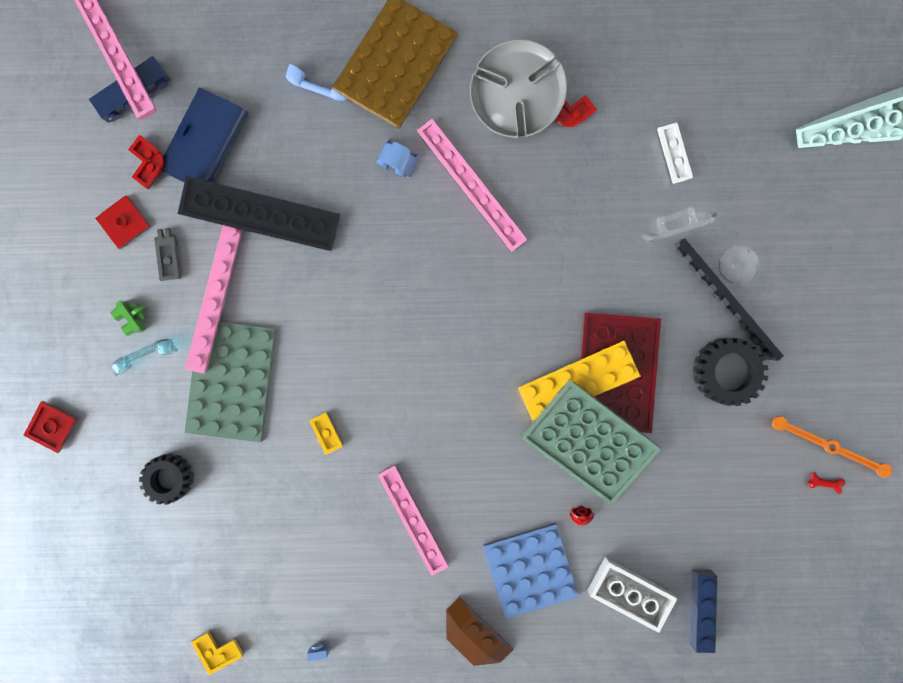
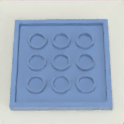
M556 523L483 545L505 619L578 597Z

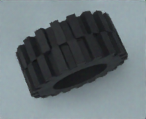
M719 338L714 340L715 342L706 344L707 348L701 349L698 352L701 354L700 358H695L694 362L698 363L697 368L693 367V373H697L694 381L700 385L697 387L699 391L705 393L704 396L713 400V402L727 406H741V403H750V398L756 399L759 396L757 391H763L765 388L761 384L762 381H768V376L764 375V371L769 369L768 365H763L762 361H765L766 358L764 355H759L761 350L758 347H753V343L750 341H743L740 338ZM729 353L740 355L748 367V375L745 382L734 390L722 388L715 377V368L718 361Z

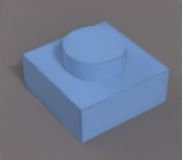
M323 643L312 645L307 652L308 661L327 658L330 652L329 645H323Z

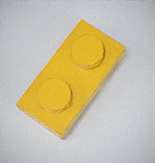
M327 412L309 420L325 455L343 447L341 439Z

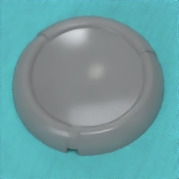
M511 40L501 43L490 49L476 65L477 70L475 74H472L470 99L474 112L488 129L499 135L509 138L535 135L551 125L563 108L567 92L564 69L562 64L556 60L555 54L537 42Z

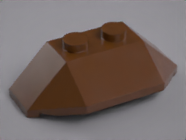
M460 596L446 609V639L473 666L501 663L514 650Z

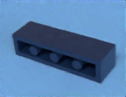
M151 56L135 67L150 97L153 92L165 88L168 82L171 81L160 62L154 56ZM117 80L89 98L99 116L108 123L118 120L125 111L132 110Z
M692 570L690 645L696 653H715L718 576L712 570Z

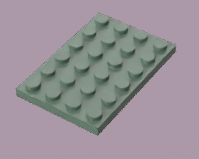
M219 322L206 374L192 371L185 433L262 442L276 329Z
M570 378L521 435L522 440L610 505L618 499L661 451L659 445Z

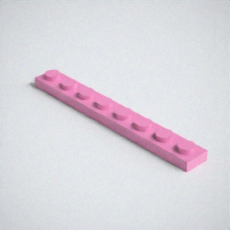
M75 0L136 117L142 121L157 112L99 1Z
M431 119L418 129L417 133L510 251L513 252L527 240L434 120Z
M222 226L187 359L186 370L206 374L243 233L241 229Z

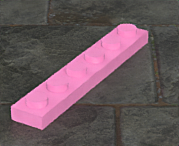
M394 465L380 472L378 476L431 576L448 568L447 561L396 466Z

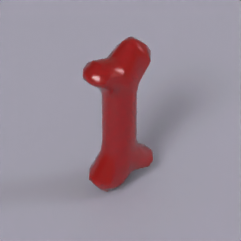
M816 472L811 474V480L808 482L810 488L817 486L835 489L837 494L842 493V487L846 484L843 478L836 481L822 479L818 477Z

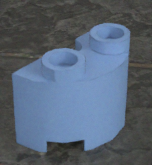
M387 139L376 161H378L377 165L384 169L391 167L395 169L394 173L402 178H405V176L410 178L420 156L410 152L409 148L397 142L392 143Z

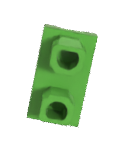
M121 300L115 303L117 307L110 314L116 321H120L124 317L128 321V323L121 327L126 336L136 332H143L146 329L141 322L146 318L143 315V312L146 310L144 305L138 307L135 302L129 305L127 301L122 302Z

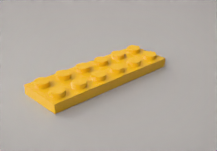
M622 341L518 387L534 421L569 378L592 396H596L638 378L640 374L625 341Z

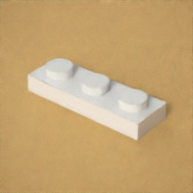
M678 123L659 127L657 131L672 183L676 184L692 179L693 175Z

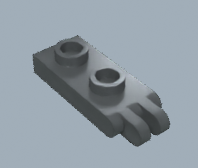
M165 228V236L163 229H158V237H155L154 240L159 280L181 279L176 237L171 235L170 228Z

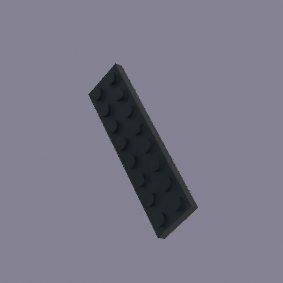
M189 176L185 177L178 209L179 215L327 251H332L340 217L339 213Z

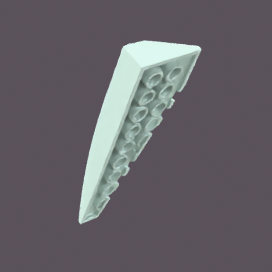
M903 87L856 103L797 128L798 147L824 146L825 144L841 145L842 143L849 142L861 143V141L901 140L903 138Z

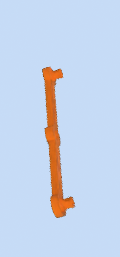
M776 416L772 420L774 429L779 431L787 430L824 447V450L829 454L838 453L876 470L880 477L886 478L892 474V467L889 464H878L842 448L836 440L822 439L787 423L786 418ZM830 444L834 445L832 450L829 448Z

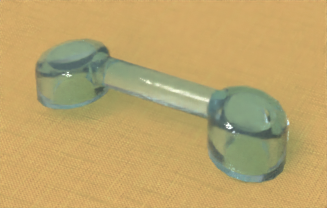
M161 339L117 359L112 364L115 376L131 368L132 361L154 351H157L158 355L178 352L172 339Z

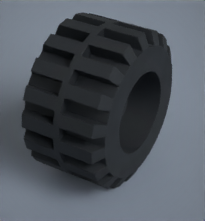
M163 454L144 465L145 468L140 472L143 476L139 478V482H142L140 490L144 489L145 491L143 495L145 497L149 496V501H156L158 505L162 503L168 505L184 497L191 489L190 485L193 484L191 477L194 476L193 472L189 471L192 467L185 464L187 462L186 459L181 460L179 455ZM161 469H167L173 473L175 477L173 489L164 488L160 484L158 475Z

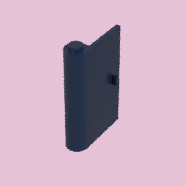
M199 87L163 156L164 168L162 172L182 182L185 181L186 176L214 182L249 112Z

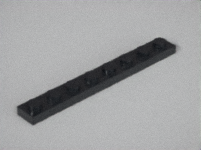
M685 238L676 242L674 245L677 247V253L682 258L685 257L688 260V266L692 271L699 273L702 283L707 287L710 286L714 291L713 296L719 302L722 301L726 305L725 310L731 316L736 317L738 320L737 324L742 330H747L751 335L749 337L750 340L763 349L762 354L768 360L779 361L784 357Z

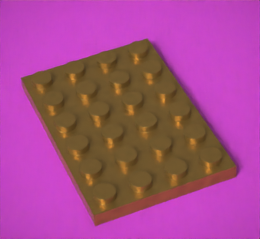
M387 0L335 81L332 90L400 129L457 38L458 32L404 0Z

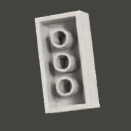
M606 557L587 590L590 597L658 633L677 601L676 596L671 591Z

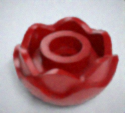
M578 506L577 508H572L570 517L575 524L584 526L593 520L594 513L591 508Z

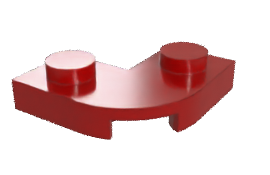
M586 95L572 106L565 100L563 108L555 121L564 127H575L593 115L597 109Z
M138 135L128 151L142 161L132 175V178L146 189H150L163 171L164 158L156 146L143 136Z

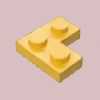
M210 631L191 641L193 648L209 675L244 656L235 638L218 647Z

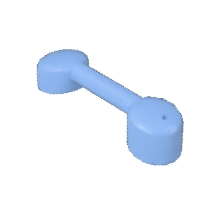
M289 64L286 78L293 85L320 93L335 100H348L332 89L306 81V74Z

